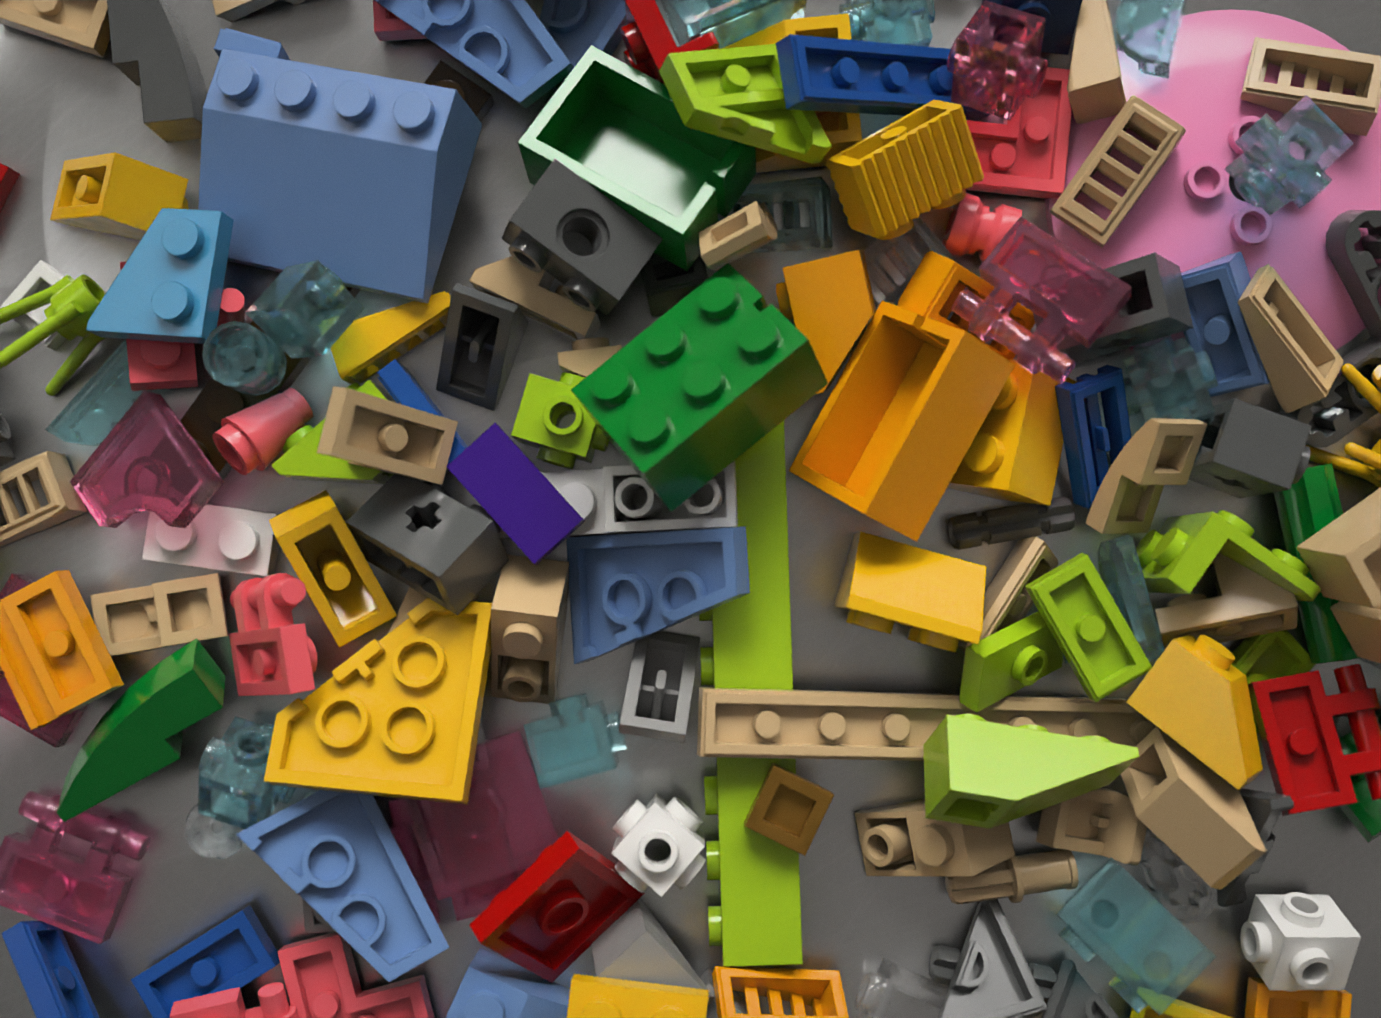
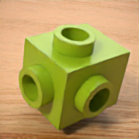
M562 372L559 381L529 373L511 436L519 443L539 448L536 459L559 467L573 469L576 459L592 463L595 449L603 452L606 451L610 441L571 391L585 377ZM568 414L576 415L575 421L571 426L559 428V423L564 416Z

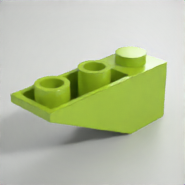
M974 714L946 715L923 745L926 818L989 829L1110 785L1139 757L1138 747L1111 743L1109 739L1102 736L1075 737L1052 733L1038 725L1016 727L987 722L983 717Z

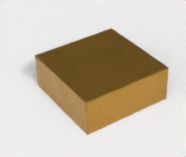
M772 763L744 821V825L805 856L834 794Z

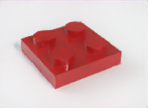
M566 831L555 843L546 847L540 853L537 860L507 889L498 893L492 899L489 906L469 926L481 945L552 983L645 893L631 886L616 871L614 867L616 864L569 831Z

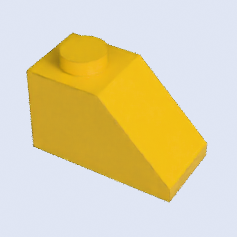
M116 152L64 160L50 220L64 225L141 241L162 208L188 209V201L184 197L188 179Z
M327 490L269 520L276 540L298 578L305 584L309 597L339 648L397 616Z
M1192 635L1172 639L1126 703L1232 786L1240 790L1254 781L1263 770L1247 676L1231 665L1235 660V656L1219 642L1206 635H1200L1198 639Z

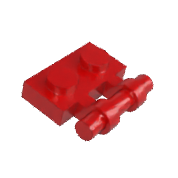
M1361 664L1334 669L1340 693L1326 696L1319 670L1256 681L1248 685L1252 709L1276 794L1291 796L1294 803L1293 808L1281 812L1282 816L1357 803L1351 776L1365 775L1372 801L1381 799V730L1375 710L1381 709L1376 689L1367 687ZM1347 716L1358 753L1343 754L1333 718Z

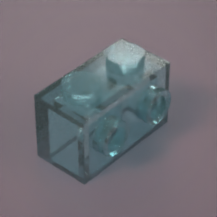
M1112 857L1057 913V916L1066 924L1058 935L1086 963H1089L1097 955L1117 975L1108 984L1138 1014L1148 1005L1156 1014L1161 1015L1217 957Z

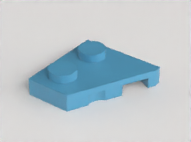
M162 208L89 318L86 330L104 338L214 345L234 220L222 211Z

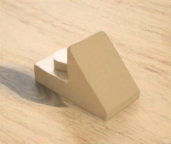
M513 256L475 269L469 280L476 290L519 305L525 316L575 340L594 338L601 325L597 313L587 311L572 302L563 292L562 285L558 286L555 293L549 291L555 279L545 270H542L540 273L531 271L520 264Z
M333 386L317 453L342 459L350 464L443 485L458 421L349 388Z
M1219 552L1211 562V571L1218 597L1207 599L1203 594H1188L1172 599L1168 602L1167 607L1155 609L1164 650L1172 639L1192 635L1196 639L1200 635H1206L1222 643L1297 628L1298 605L1293 593Z

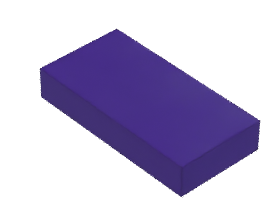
M497 423L490 426L446 466L535 565H538L585 522L580 514Z

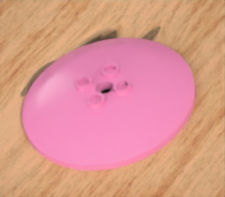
M1215 10L1184 15L1160 23L1121 45L1117 49L1126 102L1132 95L1137 96L1181 124L1186 129V133L1173 154L1103 248L1050 214V210L1058 198L1045 199L1046 220L1051 243L1066 280L1070 281L1154 252L1178 265L1181 273L1226 255L1241 252L1251 279L1257 269L1267 264L1275 269L1336 350L1353 340L1366 327L1328 255L1325 245L1326 233L1331 222L1339 214L1348 210L1381 211V99L1378 113L1367 136L1334 130L1240 99L1255 37L1346 51L1350 50L1328 35L1303 23L1279 15L1247 10ZM1268 63L1264 82L1277 84L1281 67ZM1294 71L1290 86L1303 88L1305 74ZM1319 79L1317 90L1329 92L1330 83ZM1344 88L1342 94L1354 96L1355 91ZM1072 111L1064 190L1117 115L1078 124ZM1126 130L1128 134L1156 151L1158 148L1132 130ZM1115 148L1109 154V156L1137 174L1143 169L1142 165ZM1098 170L1092 177L1120 197H1123L1127 189ZM1232 172H1245L1255 180L1257 196L1254 201H1242L1232 194L1229 187V178ZM1083 192L1075 200L1105 221L1112 212ZM1358 228L1361 238L1354 244V247L1357 251H1364L1361 241L1368 235L1367 228ZM1374 259L1376 264L1381 263V259ZM1380 284V286H1379L1378 295H1377L1378 302H1379V305H1380V306H1381V284ZM1183 331L1129 347L1138 355L1163 367L1184 374L1198 376Z

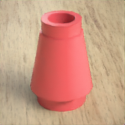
M290 387L282 393H278L221 420L222 428L212 435L213 441L223 458L240 474L247 475L254 469L263 471L282 451L286 439L298 429L304 427L305 423L313 418V412L306 399L297 390Z

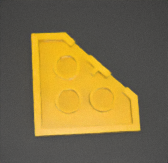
M426 598L407 613L409 618L379 641L373 639L332 671L334 675L332 678L303 700L298 697L277 713L264 782L278 786L468 805L491 653L492 603L471 601L459 615H456L433 600Z

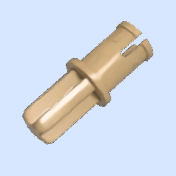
M1064 849L1015 855L972 877H945V887L952 903L958 905L1007 897L1012 903H1020L1023 900V895L1059 889L1070 890L1078 886V869L1072 851Z

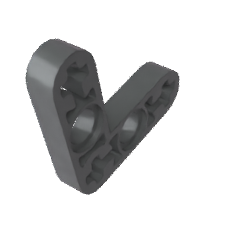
M1348 210L1339 214L1331 222L1326 233L1325 245L1339 277L1371 336L1342 357L1344 360L1343 365L1351 364L1359 371L1367 364H1370L1373 369L1381 364V306L1377 298L1378 289L1381 284V263L1376 264L1374 260L1381 259V211ZM1358 228H1367L1368 235L1361 241L1364 251H1357L1354 247V244L1361 238ZM1341 369L1326 398L1290 413H1285L1282 407L1280 409V415L1308 424L1313 419V413L1310 408L1312 406L1324 408L1315 416L1317 427L1315 429L1311 428L1306 445L1315 448L1328 447L1336 443L1378 413L1364 397L1360 399L1355 394L1353 385L1343 376ZM1338 402V403L1341 404L1344 408L1336 407V406H1333V405Z

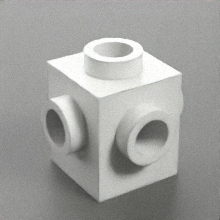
M656 792L646 805L642 804L638 799L635 800L612 828L619 835L612 849V854L619 860L614 866L616 871L631 886L642 893L650 887L662 897L673 883L682 890L690 883L706 862V859L700 854L705 847V834L699 829L703 824V820L689 806L675 796L668 802ZM653 839L665 840L670 845V855L666 859L658 861L645 849L648 842Z
M1301 892L1255 894L1248 921L1243 924L1240 933L1242 952L1245 958L1252 963L1269 991L1345 990L1361 940L1359 933L1328 894H1305Z

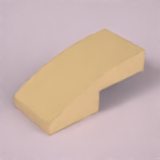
M757 201L698 232L701 257L706 266L714 271L775 240L778 236L776 222L765 202L758 204Z
M1149 419L1132 436L1112 463L1093 500L1085 524L1101 534L1148 533L1164 485H1187L1207 424L1198 419Z
M219 573L90 595L94 623L111 657L188 644L196 638L199 641L229 636Z

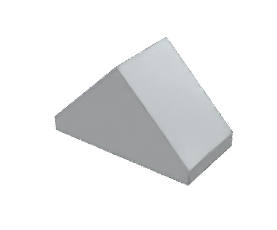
M660 631L635 642L619 724V733L685 743L700 637Z
M640 899L591 944L597 977L708 990L645 903ZM710 991L708 1005L715 999Z

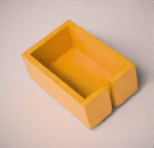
M882 300L793 461L789 472L866 516L917 542L1015 365L964 330L928 317L925 319L918 313Z

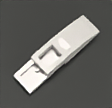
M735 460L672 512L631 465L603 466V469L541 472L585 520L569 537L738 527ZM501 528L499 533L500 539H511Z

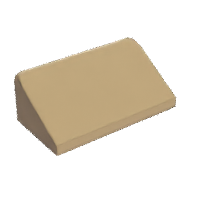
M1038 537L1023 538L1013 547L985 591L980 640L1025 618L1034 602L1024 586L1056 568L1059 564L1058 559L1045 541ZM959 641L957 648L965 652L966 647L973 643Z

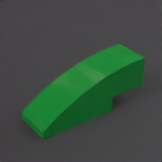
M197 638L160 661L132 684L99 720L81 746L65 778L57 809L58 816L64 822L180 759L184 729L223 708L226 676Z

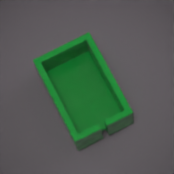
M592 45L518 141L527 176L531 184L535 186L553 160L557 159L663 238L654 253L687 272L700 255L698 232L717 223L718 214L726 218L756 175V147L686 127L665 84Z
M727 263L573 387L571 391L602 433L672 512L824 388L828 381L809 339L772 304L768 306L763 295Z

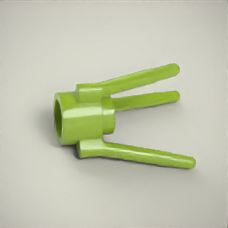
M67 274L51 287L1 308L0 324H3L51 303V306L44 310L47 318L45 321L0 351V369L12 363L56 331L70 341L77 336L83 337L45 388V392L49 396H55L65 383L70 380L97 344L105 339L86 330L88 320L106 294L105 291L87 275L82 274L74 280Z

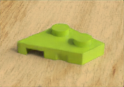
M776 44L668 53L659 70L686 127L811 164L820 163L832 147L814 111L786 109Z

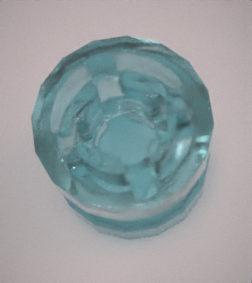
M232 321L221 324L209 334L203 347L202 357L205 369L211 377L243 394L257 396L268 393L279 385L285 375L287 361L282 347L275 339L248 323ZM255 367V368L252 369L251 371L245 372L246 370H249L250 368Z

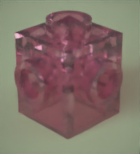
M985 0L957 36L951 47L947 61V71L953 73L951 102L1011 120L1026 97L1032 99L1036 97L1045 79L1048 61L1040 58L1046 18Z

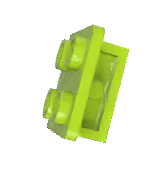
M1218 510L1217 513L1213 511L1168 517L1159 531L1155 529L1149 531L1138 543L1131 555V560L1136 564L1126 577L1127 580L1146 593L1190 594L1219 552L1295 595L1296 601H1314L1321 591V588L1316 583L1306 577L1309 568L1302 561L1280 549L1274 548L1270 552L1251 538L1254 529L1247 522L1224 510Z

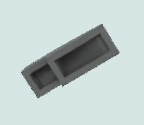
M107 0L112 62L134 84L140 85L144 124L166 143L201 139L202 113L207 90L197 58L187 36L166 0Z

